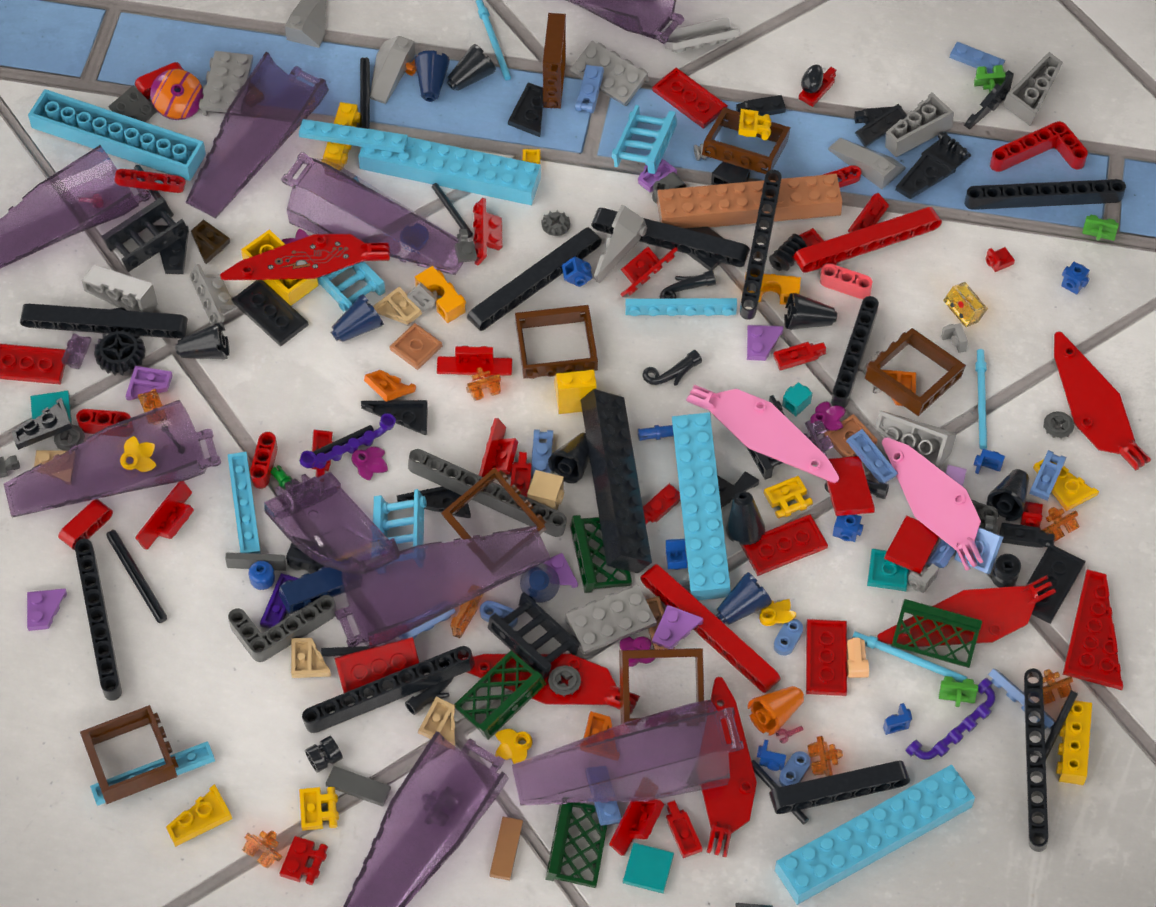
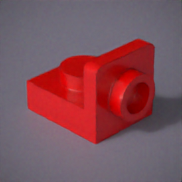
M1006 247L997 251L989 248L985 258L987 265L992 267L994 272L1013 265L1015 261Z
M1026 501L1020 525L1040 528L1043 517V504Z

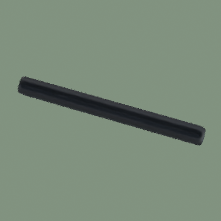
M368 57L360 59V128L370 129V62Z
M116 530L107 532V539L158 623L166 621V613Z

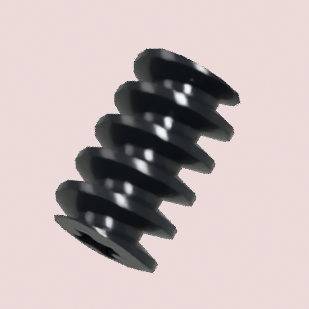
M792 234L778 250H775L769 256V262L778 271H788L790 266H793L794 262H796L793 258L794 254L808 246L802 237Z

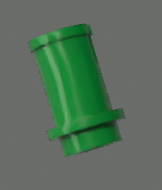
M277 465V468H272L270 473L278 481L279 487L289 489L293 485L292 477L288 476L280 465Z

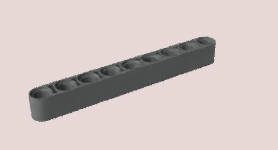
M414 449L409 454L408 469L410 472L460 495H463L483 478L421 449ZM492 482L472 499L526 525L537 528L508 492L495 482ZM519 495L523 501L527 499L534 507L532 511L536 516L540 514L546 521L544 525L547 530L544 533L554 537H560L564 534L567 518L563 513L526 496Z

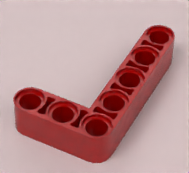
M1057 121L995 149L992 152L990 167L992 170L1000 172L1055 147L1070 167L1079 170L1085 166L1088 151L1064 122Z

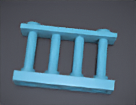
M635 105L633 112L631 111L629 114L628 123L617 147L612 151L611 157L614 159V167H618L621 160L625 159L645 163L648 166V173L655 174L677 126L676 112L669 111L667 117L661 119L640 115L639 105ZM638 122L660 125L662 128L661 130L654 131L637 128ZM633 134L657 138L653 143L631 140ZM628 146L650 150L651 152L649 155L643 156L625 151Z
M364 261L317 278L318 283L336 300L342 311H346L362 294L366 295L371 291H375L381 296L385 293L384 281ZM348 268H352L356 272V274L338 286H335L330 281ZM359 280H364L367 283L365 287L349 298H346L341 293Z
M418 489L414 490L413 500L395 503L386 502L381 495L374 496L372 566L379 574L386 573V565L389 562L414 559L419 567H423V559L426 558L424 549V508L427 506L425 496H422ZM414 507L413 517L388 520V513L390 511ZM414 524L413 534L387 537L389 528ZM413 541V551L387 555L389 545Z

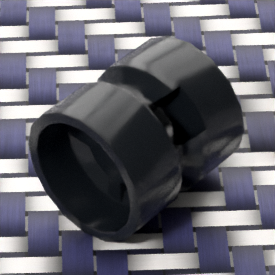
M1012 554L1000 555L993 569V583L999 588L1013 587L1021 570L1020 560Z
M331 736L321 740L319 746L314 744L305 749L306 756L317 773L327 768L328 763L334 764L343 759L338 745Z

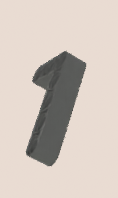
M324 595L262 634L245 611L240 608L231 610L228 619L231 630L251 657L257 662H264L290 646L293 638H303L336 616L337 610L334 598ZM292 627H297L295 630H289ZM277 637L281 638V639H279V640H277V641H274V640H273L274 638H277ZM258 648H263L262 651H256Z

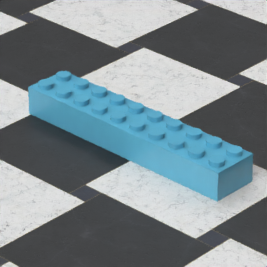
M44 89L28 114L33 129L170 175L181 176L188 181H191L206 156L203 141Z
M408 137L404 153L362 147L358 155L359 166L362 170L432 185L437 183L442 187L531 206L541 180L540 164Z
M710 412L672 416L691 595L698 601L726 598L731 589Z
M951 764L777 860L775 872L798 905L972 808L975 796Z

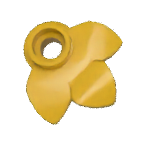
M135 436L129 438L124 444V453L120 458L122 467L126 470L137 469L140 472L154 469L156 463L150 457L154 452L155 445L149 442L139 444ZM128 457L133 458L134 462L132 464L126 462Z
M790 599L776 603L772 600L768 607L761 609L759 619L761 624L773 626L776 623H788L797 614L794 611H790Z
M512 729L498 731L495 736L502 744L496 750L495 757L501 760L512 759L514 765L524 762L527 758V750L531 748L533 743L530 734L523 731L517 733ZM521 740H524L526 742L523 745L519 744Z

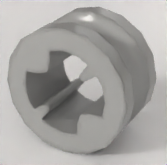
M700 144V146L694 145V155L697 161L700 158L706 159V156L702 155L703 144Z

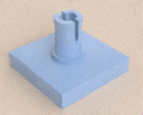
M979 527L975 544L983 563L980 564L974 555L977 566L973 568L991 574L1003 536ZM956 552L954 560L962 563L958 553ZM966 557V560H967L969 566L972 567V565L970 564V562L968 561V559H967V557Z

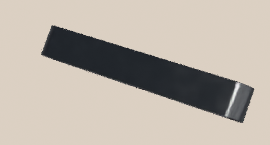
M873 296L865 297L862 301L833 388L832 406L845 408L848 405L877 316L879 302Z
M899 760L778 787L771 790L769 796L775 813L785 814L903 787L910 782V778L904 762Z

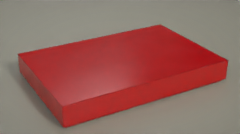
M906 515L884 559L921 574L940 537L919 520Z

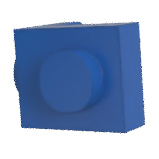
M983 449L981 455H976L973 464L977 466L975 473L979 474L981 466L1000 472L1005 456L995 451Z
M685 539L666 540L668 569L679 570L687 568Z
M764 740L763 746L759 745L757 757L760 758L759 765L767 767L772 771L782 770L785 766L786 755L767 751L769 740Z

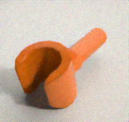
M415 59L411 63L407 62L405 66L407 68L405 72L410 76L416 73Z

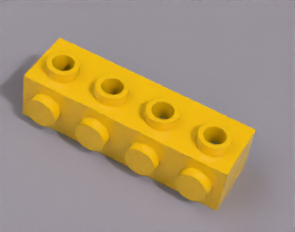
M340 102L333 124L356 127L361 117V113L358 112V105ZM327 142L323 155L324 170L342 173L352 145Z
M1075 700L1059 733V736L1062 737V743L1058 744L1057 755H1061L1060 761L1056 765V774H1059V782L1084 785L1086 781L1092 703Z

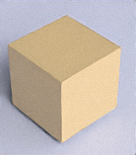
M535 470L527 497L558 510L559 504L562 503L564 497V477Z

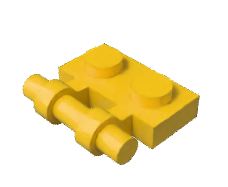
M741 109L738 135L756 137V134H760L763 140H767L771 134L770 116L768 114L759 116V111Z
M799 476L768 487L763 492L772 508L780 506L781 509L775 511L777 518L789 517L792 515L791 513L798 510H806L808 506L813 505L810 497L807 499L802 497L807 494V489ZM795 499L797 503L788 506L787 502Z
M320 787L299 789L302 831L323 829V821H329V828H337L339 812L336 811L338 795L335 794V787H328L327 794L322 795ZM323 803L328 804V811L322 812Z

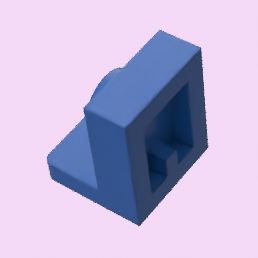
M904 703L899 705V715L894 714L885 719L883 725L885 735L909 729L912 714L910 709H906Z

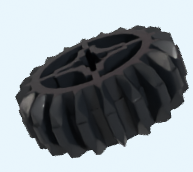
M117 328L116 332L109 330L108 335L103 334V339H98V344L95 345L94 356L96 363L108 374L112 372L116 376L117 373H120L123 376L124 372L130 374L131 369H134L137 365H142L146 349L143 340L138 334H134L132 330L129 332L125 328L122 331H119Z

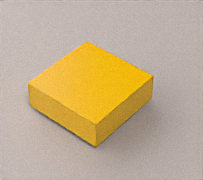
M523 149L522 161L540 164L541 150Z

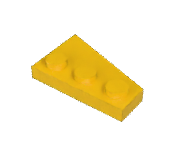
M1044 459L1035 463L1033 466V469L1036 471L1037 474L1040 470V467ZM1063 466L1052 494L1065 511H1068L1097 496L1099 491L1094 487H1089L1082 478L1075 477L1069 472L1068 468Z
M215 784L209 788L210 791L204 797L200 796L195 801L196 804L188 811L184 810L166 826L175 847L232 819L231 813Z

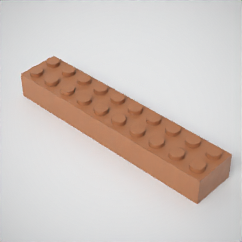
M837 174L781 179L774 222L841 215L842 197ZM764 180L658 190L657 205L660 222L681 228L720 227L756 223Z

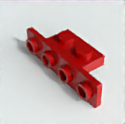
M483 197L473 207V242L477 254L475 265H479L487 257V247L498 251L503 247L502 217L486 212V198Z
M647 246L620 269L632 283L620 295L623 297L627 293L629 296L638 289L636 286L639 283L643 285L650 279V273L656 274L662 269L663 266L661 264L664 261L666 263L670 262L675 257L674 253L678 249L676 247L659 260Z
M456 346L455 357L439 356L437 358V374L511 376L512 358H494L493 347Z
M494 418L493 425L491 426L490 436L478 474L481 477H484L494 468L498 472L502 470L506 475L511 473L519 442L516 438L504 439L506 426L499 418Z
M180 480L136 535L135 538L143 549L148 550L158 536L172 539L193 513L194 509L191 505L184 504L192 494V491L184 481Z
M648 776L642 777L609 843L621 856L626 854L633 839H648L665 805L661 800L653 799L658 790V785Z

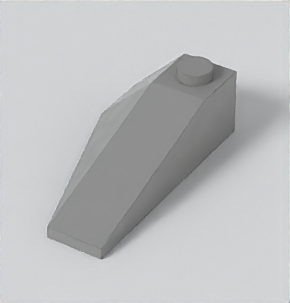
M301 0L285 25L287 40L317 48L320 47L325 36L326 0Z
M396 36L384 41L376 55L370 99L384 104L387 103L407 69L405 67L406 63H411L416 55L415 41L402 36Z
M839 138L828 148L830 152L849 166H858L861 169V175L880 189L886 187L906 168L890 156Z
M621 205L613 221V234L606 240L607 251L601 254L596 267L594 278L598 283L610 273L639 242L641 236L643 237L646 233L647 226L645 220L624 205Z
M880 411L875 429L884 437L909 445L939 469L950 455L957 435L942 428L885 411Z

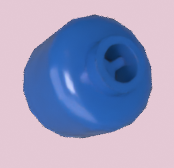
M258 561L249 568V580L254 588L266 590L274 584L275 573L270 563Z

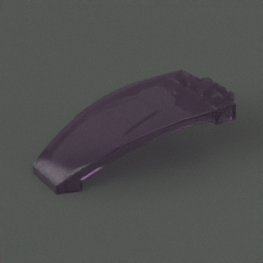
M331 472L318 478H309L306 474H303L301 476V483L297 479H292L291 483L289 481L285 483L286 490L281 489L280 486L275 487L274 490L277 497L264 502V512L299 550L326 567L348 573L368 574L400 558V552L395 539L389 540L341 488V483Z

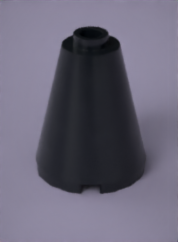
M473 44L447 77L449 80L447 83L452 90L456 89L459 91L495 72L496 68L489 56L486 57L483 54V49L478 45Z
M790 293L787 298L785 308H788L787 314H784L786 329L794 330L832 326L833 322L837 320V312L834 307L797 293Z
M221 322L212 324L178 340V344L175 345L177 355H180L181 358L228 359L227 356L230 354L228 337L224 336L222 332L225 331Z
M586 433L577 435L553 452L548 459V465L552 473L556 472L559 476H563L566 483H577L584 475L590 459Z
M1015 469L989 493L986 505L997 509L998 518L1000 516L1004 517L1006 521H1015L1021 518L1025 510L1029 484L1028 474L1023 470Z
M745 491L735 494L726 526L729 539L733 542L734 540L738 541L740 545L756 543L765 534V524L752 494Z

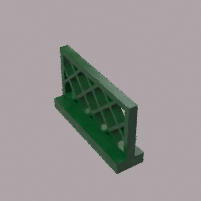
M574 515L570 523V530L584 593H592L593 589L631 586L630 571L615 568V571L609 574L602 569L606 565L605 556L599 552L604 547L603 540L595 535L599 530L601 531L599 517L581 518V515ZM584 524H592L596 529L591 533L585 529ZM591 539L600 544L596 550L589 546ZM595 556L604 561L600 567L592 561ZM619 571L625 575L626 580H618L614 575ZM598 573L608 578L606 582H597L596 576Z
M904 599L891 646L970 668L982 621ZM904 613L913 615L916 623L906 627L903 622ZM929 619L933 621L936 628L926 633L921 622ZM918 624L924 635L914 640L908 629ZM950 625L955 634L945 638L940 628ZM938 630L943 640L933 645L928 635ZM965 630L974 632L972 641L967 644L964 643L960 636V633ZM906 631L911 642L906 645L896 643L898 635ZM957 635L963 646L953 651L947 640ZM923 637L927 639L931 646L924 651L920 650L915 643ZM945 642L950 653L941 656L937 653L935 647ZM964 648L968 654L967 661H959L954 653Z
M510 651L454 704L455 709L489 740L546 683L539 672H535L513 651ZM513 658L516 661V668L506 669V663ZM520 672H529L531 674L527 680L519 681ZM506 673H516V681L505 682ZM495 674H502V682H491V678ZM505 686H515V691L512 694H505ZM491 687H501V695H491ZM480 688H487V696H477V691ZM501 699V705L498 708H490L491 700ZM487 700V709H476L477 701ZM473 701V710H463L461 708L465 702ZM486 713V719L479 724L476 721V714Z
M562 796L559 803L545 880L554 881V879L596 888L607 825H601V831L599 828L600 823L596 824L591 815L596 812L595 805L571 800L569 796ZM573 807L580 808L585 815L576 819L572 813ZM585 818H588L593 825L587 831H584L579 823ZM576 825L581 834L573 839L568 830ZM594 830L600 835V840L595 843L587 835ZM584 837L590 846L581 851L576 841ZM572 844L578 853L569 858L565 848ZM593 849L597 859L590 863L584 853ZM580 856L586 866L578 870L572 861ZM566 864H569L574 871L570 876L560 874L561 868ZM589 868L593 874V881L585 880L580 873Z

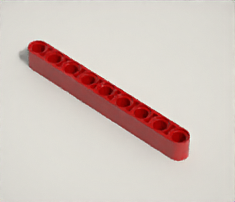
M926 207L802 248L794 254L793 258L803 273L811 272L822 268L825 264H835L936 230L941 226L942 220L933 207Z
M654 564L640 576L645 587L656 597L660 596V600L666 606L669 605L703 618V623L697 625L693 630L763 693L768 692L781 680L780 675L772 666L659 565Z

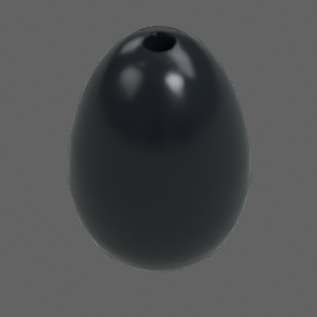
M812 65L804 73L801 80V87L804 91L815 93L820 89L824 77L823 68L820 65Z

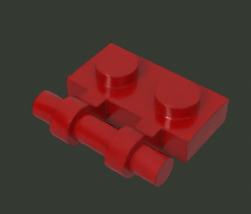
M294 836L280 870V876L300 882L304 875L307 876L305 883L313 885L315 879L320 874L319 868L321 863L327 857L326 851L328 846L320 844L319 849L315 851L313 850L315 846L313 841ZM309 858L314 859L312 866L306 867Z

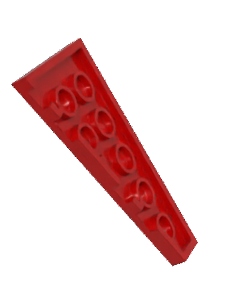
M1087 569L1062 675L1122 690L1123 681L1121 680V667L1118 661V648L1112 621L1107 575Z

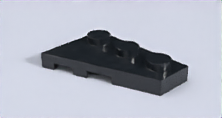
M926 150L898 183L895 190L912 199L955 173L956 168Z
M154 225L160 232L169 228V225ZM189 233L160 251L165 274H184Z

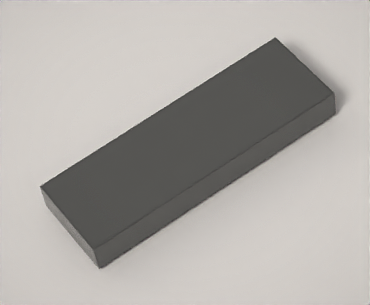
M227 552L225 556L227 568L249 569L252 564L258 561H266L272 565L274 570L286 571L287 567L285 555Z
M333 766L326 781V787H335L337 791L382 807L391 790L389 785Z

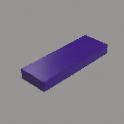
M283 573L280 574L260 621V627L270 629L285 619L287 610L279 596L280 586L288 580L294 581L299 578Z

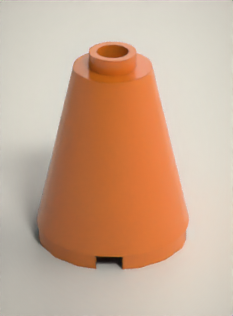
M791 686L753 698L748 703V709L751 708L752 712L749 715L750 719L763 734L767 732L771 736L803 704L804 694L800 688Z

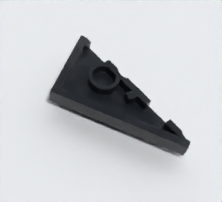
M1009 70L1005 73L1004 82L1001 85L996 84L992 91L981 102L980 106L983 108L975 115L972 113L964 124L966 128L970 130L990 111L996 110L1002 101H1005L1011 89L1014 73Z
M427 400L361 401V409L380 417L383 414H391L395 417L396 424L427 435Z
M442 486L420 491L422 496H425L427 506L424 509L440 513L462 496ZM414 492L396 495L397 502L413 500ZM468 503L455 513L454 516L471 518Z

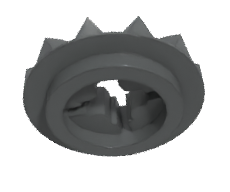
M557 210L552 213L550 211L541 220L542 229L552 236L563 235L570 228V219L565 215V212L559 213Z
M1056 411L1045 417L1043 428H1045L1046 434L1052 435L1053 438L1059 437L1062 439L1063 437H1069L1073 432L1074 422L1068 414ZM1055 424H1057V425H1060V424H1061V425H1062V428H1059V427L1054 428V427H1055Z
M72 425V429L54 435V442L57 448L62 451L80 449V446L84 444V431L76 425ZM69 434L72 436L71 443L68 442Z
M559 666L550 673L548 682L550 689L556 695L561 694L565 697V695H573L576 690H579L581 677L575 668ZM561 676L568 680V686L564 683L560 684Z

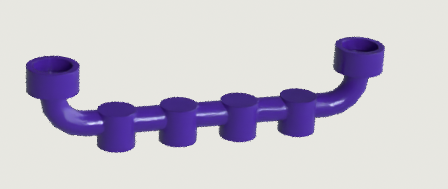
M383 414L379 422L380 427L373 432L366 431L364 436L358 439L351 438L343 446L336 445L332 448V451L326 454L319 453L316 456L312 451H304L300 456V464L307 469L314 467L322 469L326 466L327 461L331 459L339 461L344 453L349 452L353 454L363 444L371 446L374 439L383 435L387 430L394 428L396 419L391 414Z
M988 678L979 683L978 692L981 695L986 693L987 700L979 705L956 728L952 729L930 751H922L921 747L923 745L917 739L905 751L911 757L915 755L923 760H930L937 755L943 757L950 750L948 745L951 742L955 745L963 739L962 733L965 730L971 732L978 725L976 722L978 718L981 717L984 720L991 714L990 708L995 703L996 698L995 692L991 688L993 683Z

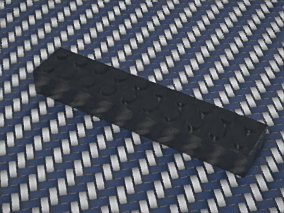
M593 389L580 401L606 564L609 567L639 573L652 563L625 399L618 395Z

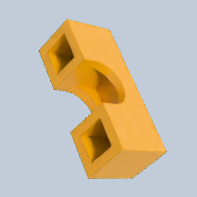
M431 266L415 276V287L422 283L431 292L436 291L437 295L442 296L436 300L437 312L447 323L466 312L464 297L461 294H457L454 286L445 280L440 270L437 271Z
M764 274L759 302H761L762 295L765 292L773 291L779 295L780 304L786 305L790 293H800L801 277Z

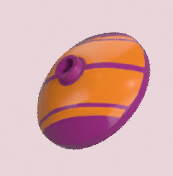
M172 69L161 73L154 80L150 91L151 102L156 111L172 120H184L195 115L199 111L200 99H203L204 96L200 81L190 72L181 69ZM179 88L181 91L175 92L174 89Z

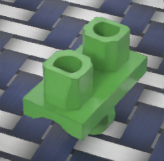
M985 66L977 67L974 87L983 86V90L989 89L990 93L996 84L1001 85L1005 80L1006 72H1004L1003 66H994L992 69L993 73L988 74Z
M1096 215L1086 216L1082 234L1095 236L1096 240L1099 241L1100 238L1114 241L1119 223H1116L1113 219H1099Z
M945 676L944 680H941L939 699L955 701V707H960V702L975 703L978 685L974 684L973 679H965L963 683L955 682L953 677Z

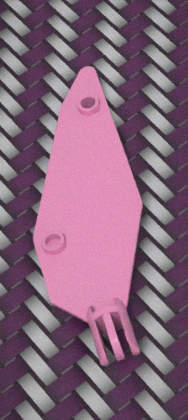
M697 385L693 386L686 401L709 410L747 448L832 483L838 482L839 476L827 456L771 402L739 389L715 393Z
M884 438L882 445L892 467L898 473L896 475L914 517L957 551L966 571L970 570L966 557L972 567L977 566L974 555L980 564L983 563L975 544L981 520L967 490L909 445L890 438Z

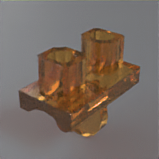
M477 368V374L471 376L474 382L468 383L466 387L467 393L471 394L473 400L476 401L484 398L482 389L487 387L491 396L500 394V374L491 376L490 371L483 372L481 368Z
M156 388L148 393L138 394L148 423L153 425L163 423V419L167 418Z
M1055 507L1048 510L1049 516L1046 517L1047 522L1053 521L1054 523L1042 531L1048 534H1055V541L1065 536L1060 528L1061 525L1065 526L1068 533L1080 527L1075 518L1078 516L1077 511L1075 510L1062 518L1061 515L1065 513L1062 508L1059 510Z
M1050 669L1044 670L1043 683L1048 684L1043 687L1044 705L1056 701L1052 692L1056 688L1060 698L1067 697L1072 690L1070 683L1074 682L1072 677L1070 676L1056 682L1055 679L1060 677L1059 672L1052 673Z
M818 736L817 742L807 745L811 758L820 756V761L811 763V769L814 775L825 774L826 777L831 776L833 772L830 760H832V765H838V759L842 758L843 753L842 750L836 749L835 744L829 745L830 750H828L827 742L824 741L823 736Z
M262 831L259 836L263 838V841L256 835L247 833L244 837L247 842L242 851L254 857L258 849H260L263 853L257 862L263 867L269 868L275 860L280 861L283 856L270 847L272 845L276 848L279 845V842L275 840L276 832L270 831L267 834Z

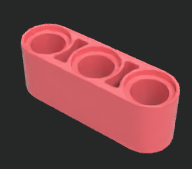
M825 264L821 269L820 283L822 286L859 299L870 296L873 281L869 276L834 264Z

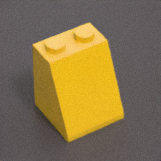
M594 370L558 373L555 375L554 386L559 414L582 412L580 400L593 389H596Z

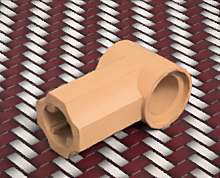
M860 638L847 640V677L868 678L869 662L866 659L865 641Z

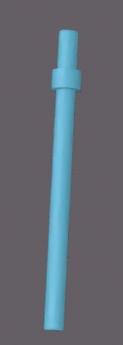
M476 0L479 17L483 20L504 79L508 81L511 79V75L490 22V14L484 6L483 0Z
M978 349L975 371L978 377L979 448L987 449L985 392L987 363L985 362L984 350Z
M856 631L853 634L852 638L864 640L865 644H867L866 647L871 649L877 648L940 675L953 677L955 681L960 683L967 679L966 676L878 641V638L870 635L868 637Z

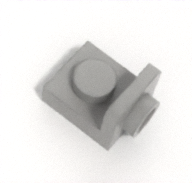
M419 283L408 293L407 297L424 311L426 308L430 309L436 304L438 293L436 291L431 292L422 283Z
M961 323L949 324L943 327L942 340L951 338L954 347H957L958 353L966 352L968 340Z
M932 563L928 569L925 568L921 572L920 576L911 571L908 577V584L914 590L924 593L937 577L939 567Z

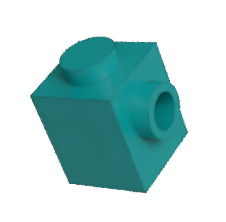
M798 382L786 390L782 406L797 417L811 404L813 393L807 386H803Z

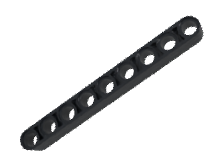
M769 170L764 179L740 304V315L746 320L753 319L757 312L782 176L778 170Z
M1120 179L971 186L967 189L964 204L968 209L979 210L1118 203L1123 199L1126 184Z
M602 207L598 208L591 226L597 231L613 234L614 227H612L618 211ZM643 218L647 230L645 235L641 236L639 242L670 250L676 247L678 252L736 267H743L750 252V248L746 244Z
M586 227L471 309L467 319L479 331L485 330L563 274L562 265L574 256L584 259L601 245L602 239L591 228Z
M30 303L23 305L20 324L27 328L109 334V330L116 332L117 328L119 331L125 328L127 332L132 330L134 334L139 336L182 339L186 336L188 318L180 314Z
M80 539L75 544V552L100 685L105 698L114 701L121 696L122 688L96 554L90 540ZM108 651L107 654L101 655V653ZM115 686L114 689L107 690L109 687Z
M467 646L457 647L311 706L302 713L305 727L310 733L320 732L468 672L475 664L472 651Z
M1032 668L1024 674L1028 838L1030 848L1036 852H1041L1046 849L1048 844L1043 676L1038 669ZM1030 677H1035L1039 681L1033 684L1030 683L1028 679ZM1034 696L1037 697L1039 701L1037 703H1031L1028 699ZM1032 716H1037L1040 719V721L1037 723H1033L1029 720V718ZM1038 736L1041 740L1034 743L1030 740V737ZM1032 756H1039L1041 761L1035 763L1030 758ZM1039 776L1042 781L1035 783L1031 780V777ZM1034 796H1040L1043 799V801L1040 803H1035L1032 801L1031 798ZM1040 816L1044 821L1038 824L1033 822L1032 818ZM1040 836L1044 839V842L1036 844L1033 838Z

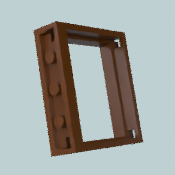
M548 13L543 55V108L561 109L566 66V14Z
M723 108L704 140L702 155L763 174L773 170L788 142L791 127L771 122V134L767 140L776 142L768 157L715 140L722 126L736 131L739 130L740 112Z
M589 305L515 313L523 379H534L543 376L553 377L558 373L598 370V358ZM584 322L590 358L527 364L523 328Z
M911 328L907 333H902L898 341H893L885 352L882 351L875 361L868 363L864 379L919 416L962 377L966 365ZM908 344L948 371L921 397L881 370L885 364Z
M496 468L492 469L441 513L493 575L547 530L544 525L546 521L540 514L536 516L533 513L532 509L534 507L527 499L523 501L519 496L521 494L519 489L514 484L510 486L506 481L509 479L502 470L498 472ZM496 479L537 528L494 564L453 515Z
M703 648L619 650L621 724L626 725V728L632 729L639 728V724H647V728H659V724H667V727H679V723H687V727H697L699 723L705 722ZM695 657L697 716L630 718L629 659Z
M150 705L80 731L106 804L178 777L175 770L179 768L175 756L170 757V753L173 752L169 741L164 742V738H167L163 726L158 727V723H161L158 713L153 714ZM150 724L166 764L109 786L94 745Z

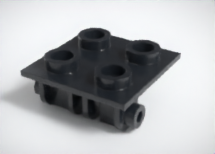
M941 132L938 135L939 140L926 149L955 168L971 157V154L967 152V148H963L959 142L951 139L946 132Z

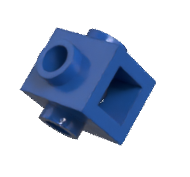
M574 256L562 265L564 280L578 287L583 286L593 278L591 265L587 261Z
M1074 261L1070 267L1066 266L1062 273L1064 278L1061 286L1077 295L1082 287L1085 288L1090 280L1088 277L1090 270Z
M857 514L837 516L833 536L844 541L855 542L857 535L861 536L864 525L861 524L862 516Z

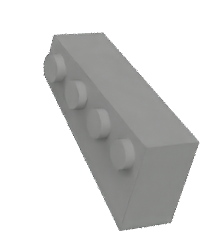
M1048 52L1007 94L1003 106L1030 126L1063 62Z
M931 92L925 101L922 100L915 110L908 112L907 117L903 120L900 119L886 132L885 147L895 157L902 155L934 138L941 132L952 128L954 112Z
M93 265L81 280L84 291L118 308L122 307L126 311L153 312L158 305L152 283L104 267Z

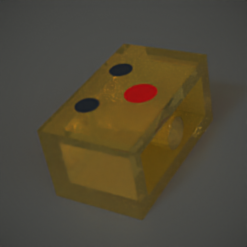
M966 282L953 286L943 300L965 327L978 323L988 309Z

